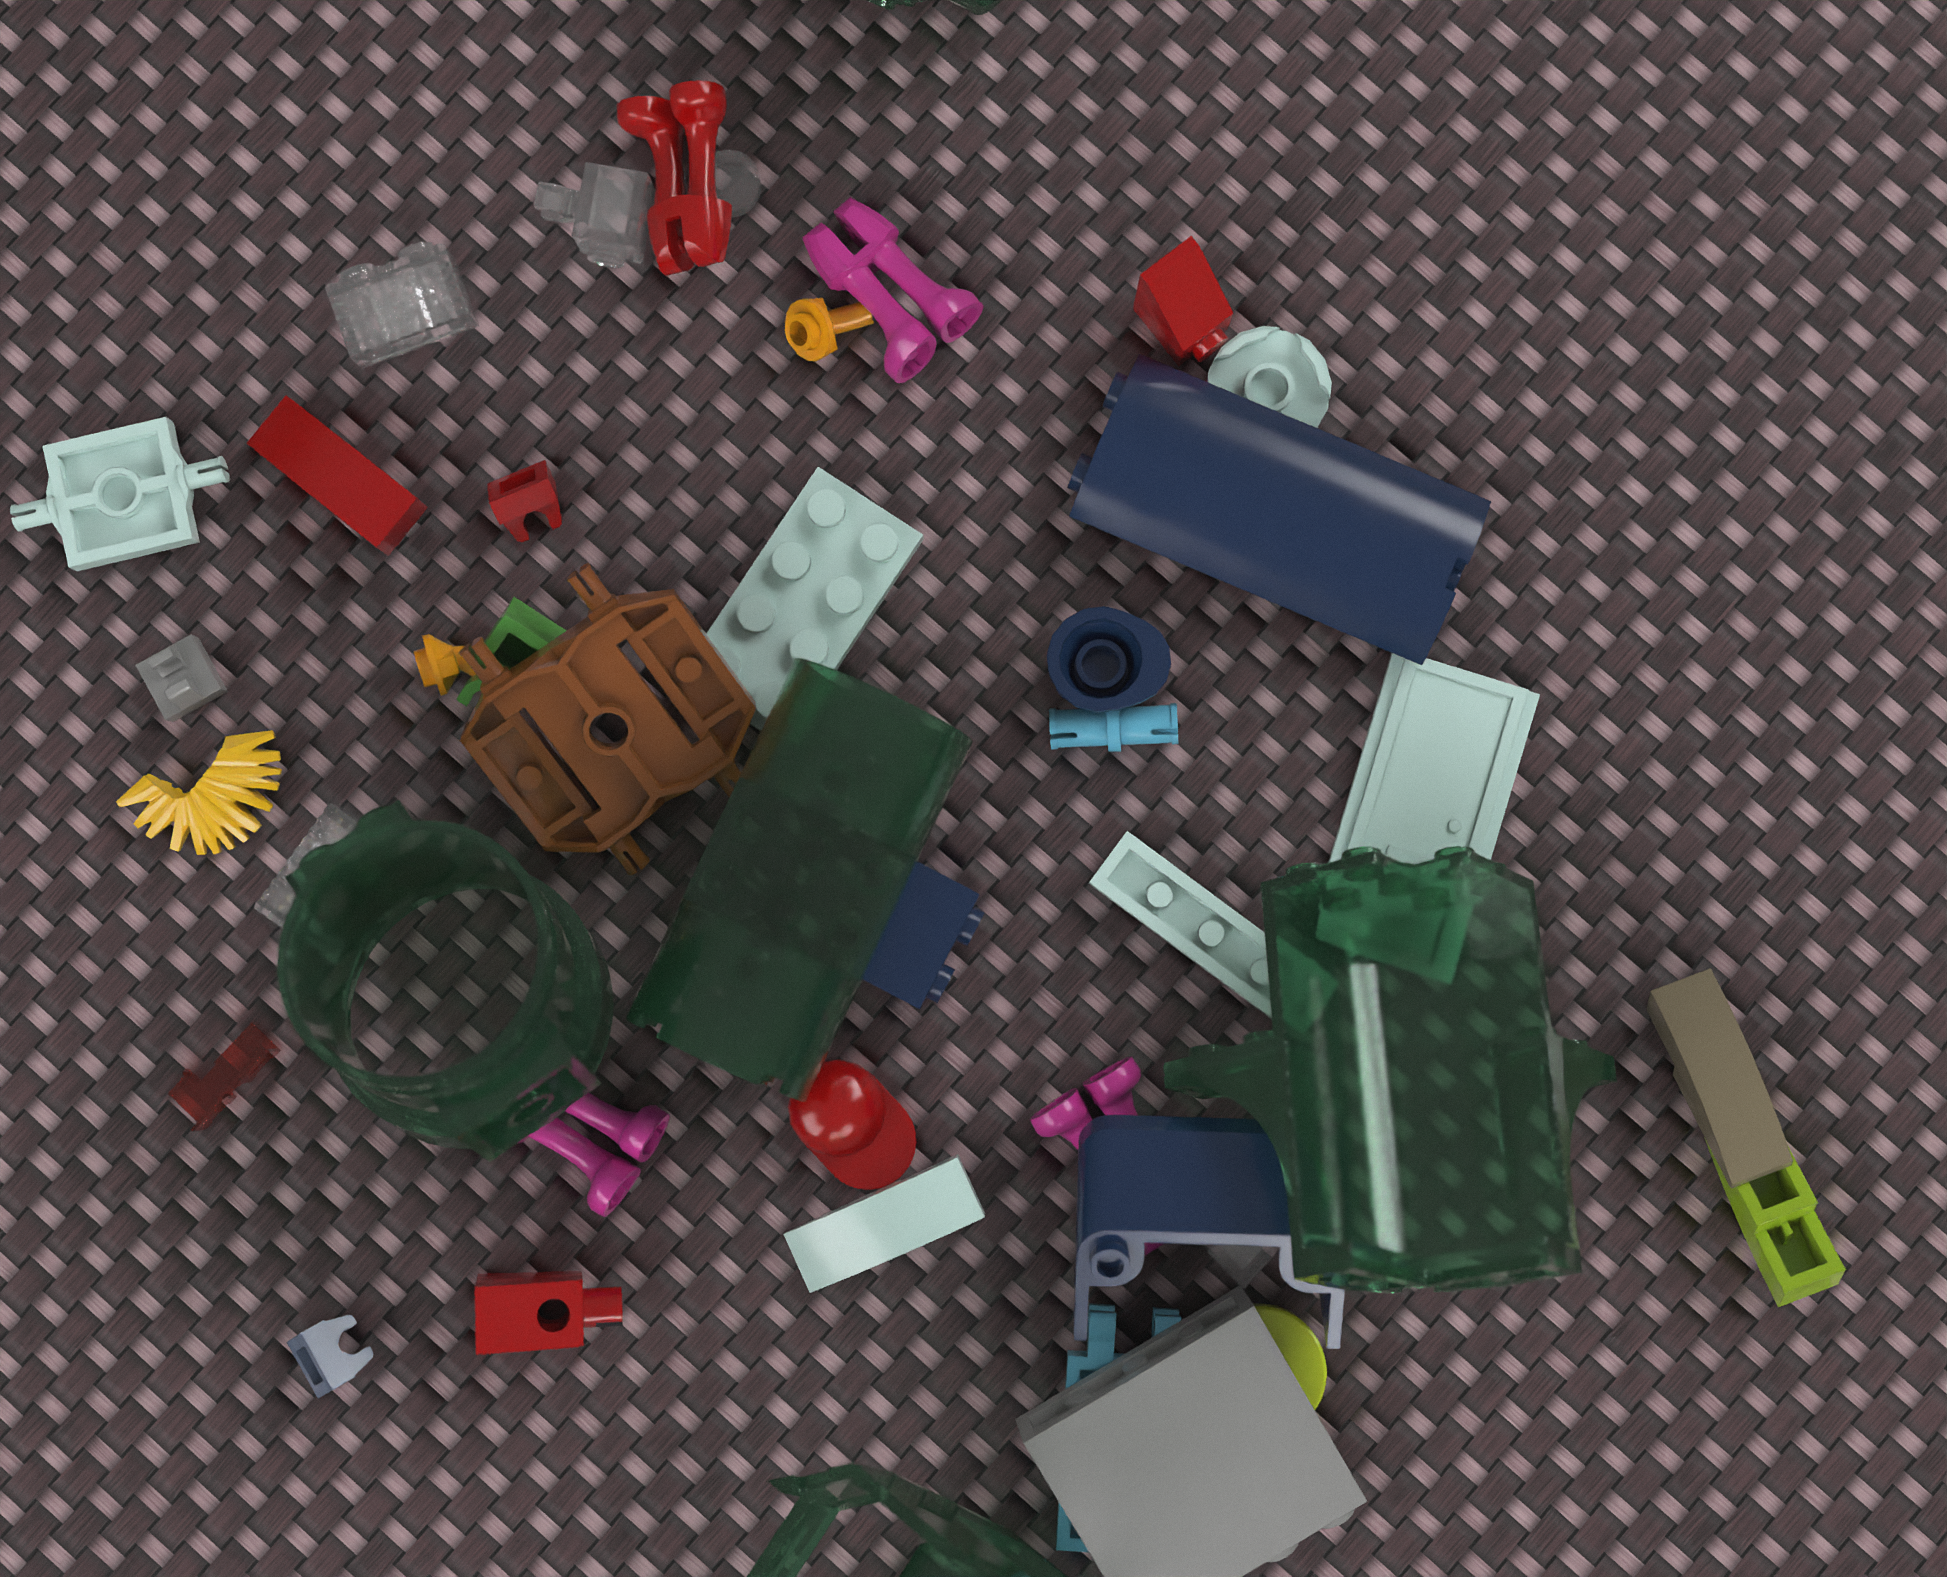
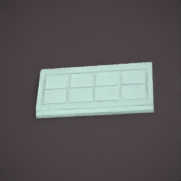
M1391 653L1305 937L1306 941L1450 986L1454 985L1540 694L1426 658L1423 665Z

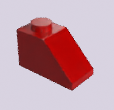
M1192 236L1140 274L1133 309L1178 366L1182 365L1193 355L1198 362H1201L1227 342L1229 338L1224 332L1230 325L1233 311L1199 244Z

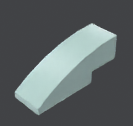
M957 1154L787 1231L783 1235L811 1293L985 1218V1212Z

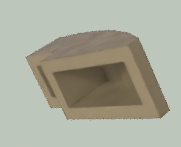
M1711 968L1650 991L1647 1012L1675 1065L1673 1076L1730 1188L1791 1166L1793 1160L1766 1086L1731 1007Z

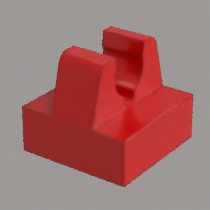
M546 460L487 483L489 504L499 525L503 524L517 541L525 542L530 540L524 519L528 513L533 511L543 513L548 518L549 525L553 530L561 526L562 519L556 483Z

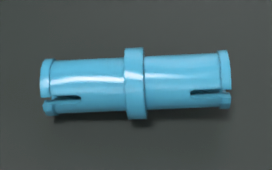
M1177 703L1156 706H1132L1117 711L1101 713L1084 709H1049L1051 750L1064 747L1108 746L1109 752H1121V745L1178 744Z

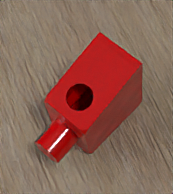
M581 1271L486 1273L477 1275L475 1283L476 1355L584 1346V1328L623 1325L622 1286L583 1288ZM559 1299L567 1305V1311L560 1319H546L538 1311L539 1307L547 1300Z

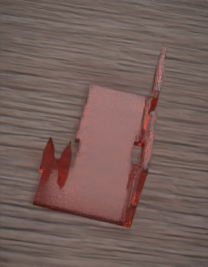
M251 1023L214 1061L216 1065L201 1081L190 1069H185L182 1072L184 1077L173 1087L168 1095L197 1121L190 1129L192 1132L206 1130L213 1123L212 1120L225 1106L235 1100L237 1096L232 1092L242 1084L251 1083L263 1066L281 1050L259 1028Z

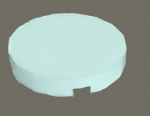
M1261 326L1240 332L1220 348L1208 370L1206 382L1317 428L1328 410L1332 381L1325 359L1310 340L1297 333L1294 335L1288 331L1279 330V327Z

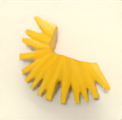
M274 731L225 736L223 746L211 767L206 770L190 792L183 793L182 789L172 787V783L160 780L148 773L123 794L116 803L119 807L149 801L147 807L133 824L140 828L151 822L152 824L145 834L150 839L154 838L174 821L170 849L177 852L181 850L189 832H191L197 855L207 854V845L213 854L221 853V842L228 850L236 847L232 834L244 843L250 838L246 829L256 833L262 826L243 803L268 812L273 808V804L255 788L276 791L279 789L280 783L267 776L280 775L282 769L264 763L280 761V751L257 748L259 745L276 738Z

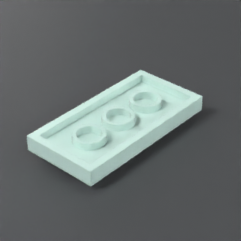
M817 467L706 633L756 703V711L750 725L785 748L924 540L923 534L820 467Z

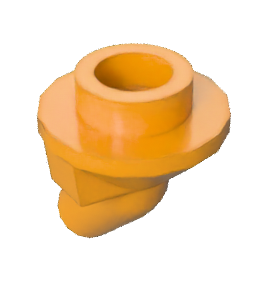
M823 297L814 299L802 298L792 303L786 312L785 335L790 346L800 357L807 361H818L838 350L835 335L874 324L872 314L860 302L827 310Z
M430 634L422 636L425 648L414 651V655L425 688L437 684L442 696L448 694L460 670L472 677L476 675L463 656L459 654V651L465 646L449 645Z

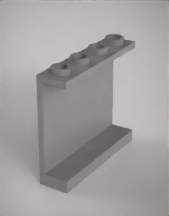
M1241 1286L1236 1287L1015 1419L1025 1447L1104 1577H1243L1265 1562H1277L1286 1558L1294 1552L1299 1542L1322 1528L1330 1529L1343 1524L1353 1515L1357 1507L1367 1502L1255 1306Z

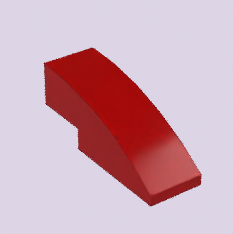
M285 395L247 442L261 456L387 556L391 554L428 508L417 497L287 395Z

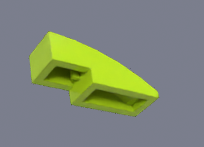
M1707 1143L1742 1233L1778 1308L1838 1285L1846 1269L1815 1212L1818 1201L1790 1148L1789 1151L1793 1160L1791 1166L1730 1188Z

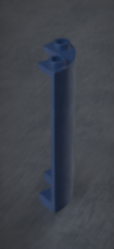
M1142 354L1138 355L1129 376L1117 371L1103 403V407L1111 410L1112 413L1093 457L1084 453L1081 454L1067 487L1078 492L1069 517L1423 665L1455 598L1456 592L1454 591L1462 571L1471 560L1490 507V500Z

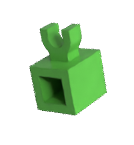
M513 597L484 642L503 667L507 666L510 670L566 632V630L516 597ZM474 675L466 682L456 699L466 707L473 695L480 691L482 681L477 675Z

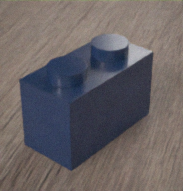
M911 858L858 957L851 974L918 1009L922 1008L926 998L938 1004L955 971L954 968L945 964L956 941L965 946L969 945L985 912L974 907L980 894Z

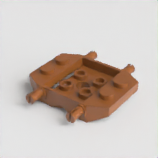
M587 563L580 567L579 573L575 570L566 580L570 582L589 608L588 617L510 670L507 666L503 667L482 637L474 639L472 646L468 643L459 651L460 656H463L482 681L480 685L482 694L461 733L460 742L545 851L600 853L609 848L624 867L626 873L631 876L637 873V865L642 870L650 862V858L645 855L630 835V832L641 825L665 802L693 790L713 777L733 805L742 802L741 793L747 799L754 792L755 788L750 785L736 766L735 756L756 711V703L674 589L618 595L616 597L614 593H609L591 568V565ZM624 639L628 641L698 736V741L693 744L689 742L618 646L620 642ZM523 708H525L527 712L530 714V716L534 719V721L537 723V725L540 727V729L543 731V733L546 735L549 741L553 744V746L556 748V750L559 752V754L562 756V758L565 760L568 766L572 769V771L575 773V775L578 777V779L581 781V783L584 785L587 791L591 794V796L600 806L599 808L595 805V803L592 801V799L589 797L586 791L582 788V786L579 784V782L576 780V778L573 776L570 770L566 767V765L563 763V761L560 759V757L557 755V753L554 751L551 745L547 742V740L544 738V736L541 734V732L538 730V728L535 726L532 720L525 713ZM603 713H613L625 720L628 730L621 740L614 743H604L596 739L590 730L593 719Z

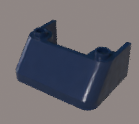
M1103 1115L1088 1122L1082 1129L1078 1141L1074 1340L1087 1341L1089 1286H1119L1134 1279L1143 1266L1145 1243L1279 1247V1270L1282 1278L1288 1285L1302 1292L1319 1293L1326 1348L1340 1349L1347 1271L1344 1155L1341 1139L1337 1132L1325 1123L1311 1120Z

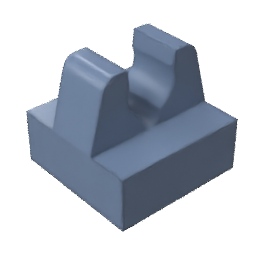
M351 1315L327 1321L322 1320L287 1342L317 1398L356 1377L355 1375L373 1357V1351L370 1346L355 1354L342 1352L339 1348L338 1343L341 1334L357 1324L355 1318Z

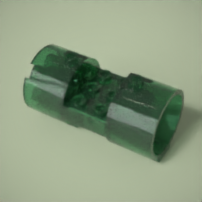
M795 658L625 1018L643 1029L646 1024L656 1027L659 1023L662 1026L656 1038L756 1085L759 1083L763 1085H768V1082L773 1083L775 1077L781 1079L783 1083L779 1090L780 1093L796 1100L806 1101L973 744V740L941 719L881 689L819 663L803 658Z

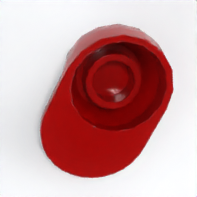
M841 1059L819 1062L804 1071L792 1087L788 1103L790 1125L800 1141L806 1145L839 1181L853 1188L873 1190L892 1184L906 1172L916 1150V1131L913 1121L903 1106L865 1068L857 1063Z

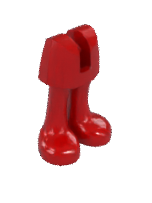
M696 80L677 83L669 89L670 100L655 96H635L623 99L617 103L618 124L625 132L645 139L649 144L654 159L655 204L647 210L648 214L646 216L653 252L660 272L664 275L689 271L693 268L694 263L699 267H705L721 263L725 259L731 228L732 204L717 198L715 170L716 139L718 128L726 114L727 98L724 87L716 82ZM685 134L689 152V185L687 194L683 171Z

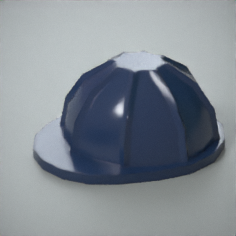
M1102 606L1082 609L1062 622L1052 635L1047 651L1049 678L1060 696L1076 708L1101 713L1134 706L1155 696L1167 682L1171 668L1169 645L1163 635L1151 624L1125 611Z

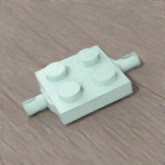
M162 417L43 445L49 474L46 490L47 496L44 499L11 505L10 514L16 516L11 519L18 532L53 523L62 536L68 567L75 571H81L200 543L192 509L194 489L223 482L227 483L230 481V475L225 471L228 470V466L223 456L187 464L180 454L174 422L167 417Z

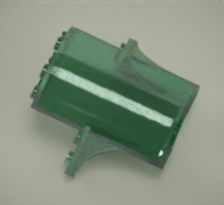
M1366 846L1348 849L1341 854L1342 859L1323 865L1302 863L1290 866L1285 870L1284 876L1260 882L1273 1031H1256L1245 1034L1242 1044L1230 1047L1219 1044L1194 1046L1188 1050L1189 1057L1163 1063L1165 1089L1202 1100L1231 1098L1243 1106L1267 1133L1279 1158L1285 1180L1294 1280L1358 1292L1401 1293L1403 1289L1411 1287H1433L1434 1292H1451L1514 1285L1583 1273L1571 1182L1570 1147L1572 1127L1579 1102L1588 1088L1617 1082L1613 1056L1588 1047V1043L1584 1040H1570L1557 1034V1030L1552 1028L1534 881L1508 869L1503 863L1494 862L1475 853L1474 849L1466 846H1452L1440 849L1434 853V859L1417 864L1400 862L1382 854L1379 848Z

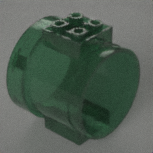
M397 800L390 806H380L367 812L358 820L355 830L333 845L325 844L311 850L301 859L298 865L299 868L285 877L296 894L281 931L277 959L278 983L288 1017L306 1045L319 1058L337 1070L342 1081L352 1094L365 1107L396 1129L429 1144L446 1148L472 1149L491 1162L529 1134L552 1122L570 1105L601 1084L595 1076V1072L605 1053L613 1019L612 982L601 948L591 931L569 903L554 889L541 880L529 875L505 848L491 838L461 825L441 821H417L401 801ZM489 888L514 894L530 902L536 919L538 934L536 968L524 1002L515 1017L498 1037L467 1060L434 1073L417 1076H390L366 1071L357 1055L351 1037V1006L359 975L371 952L382 937L398 921L413 910L436 898L454 892Z

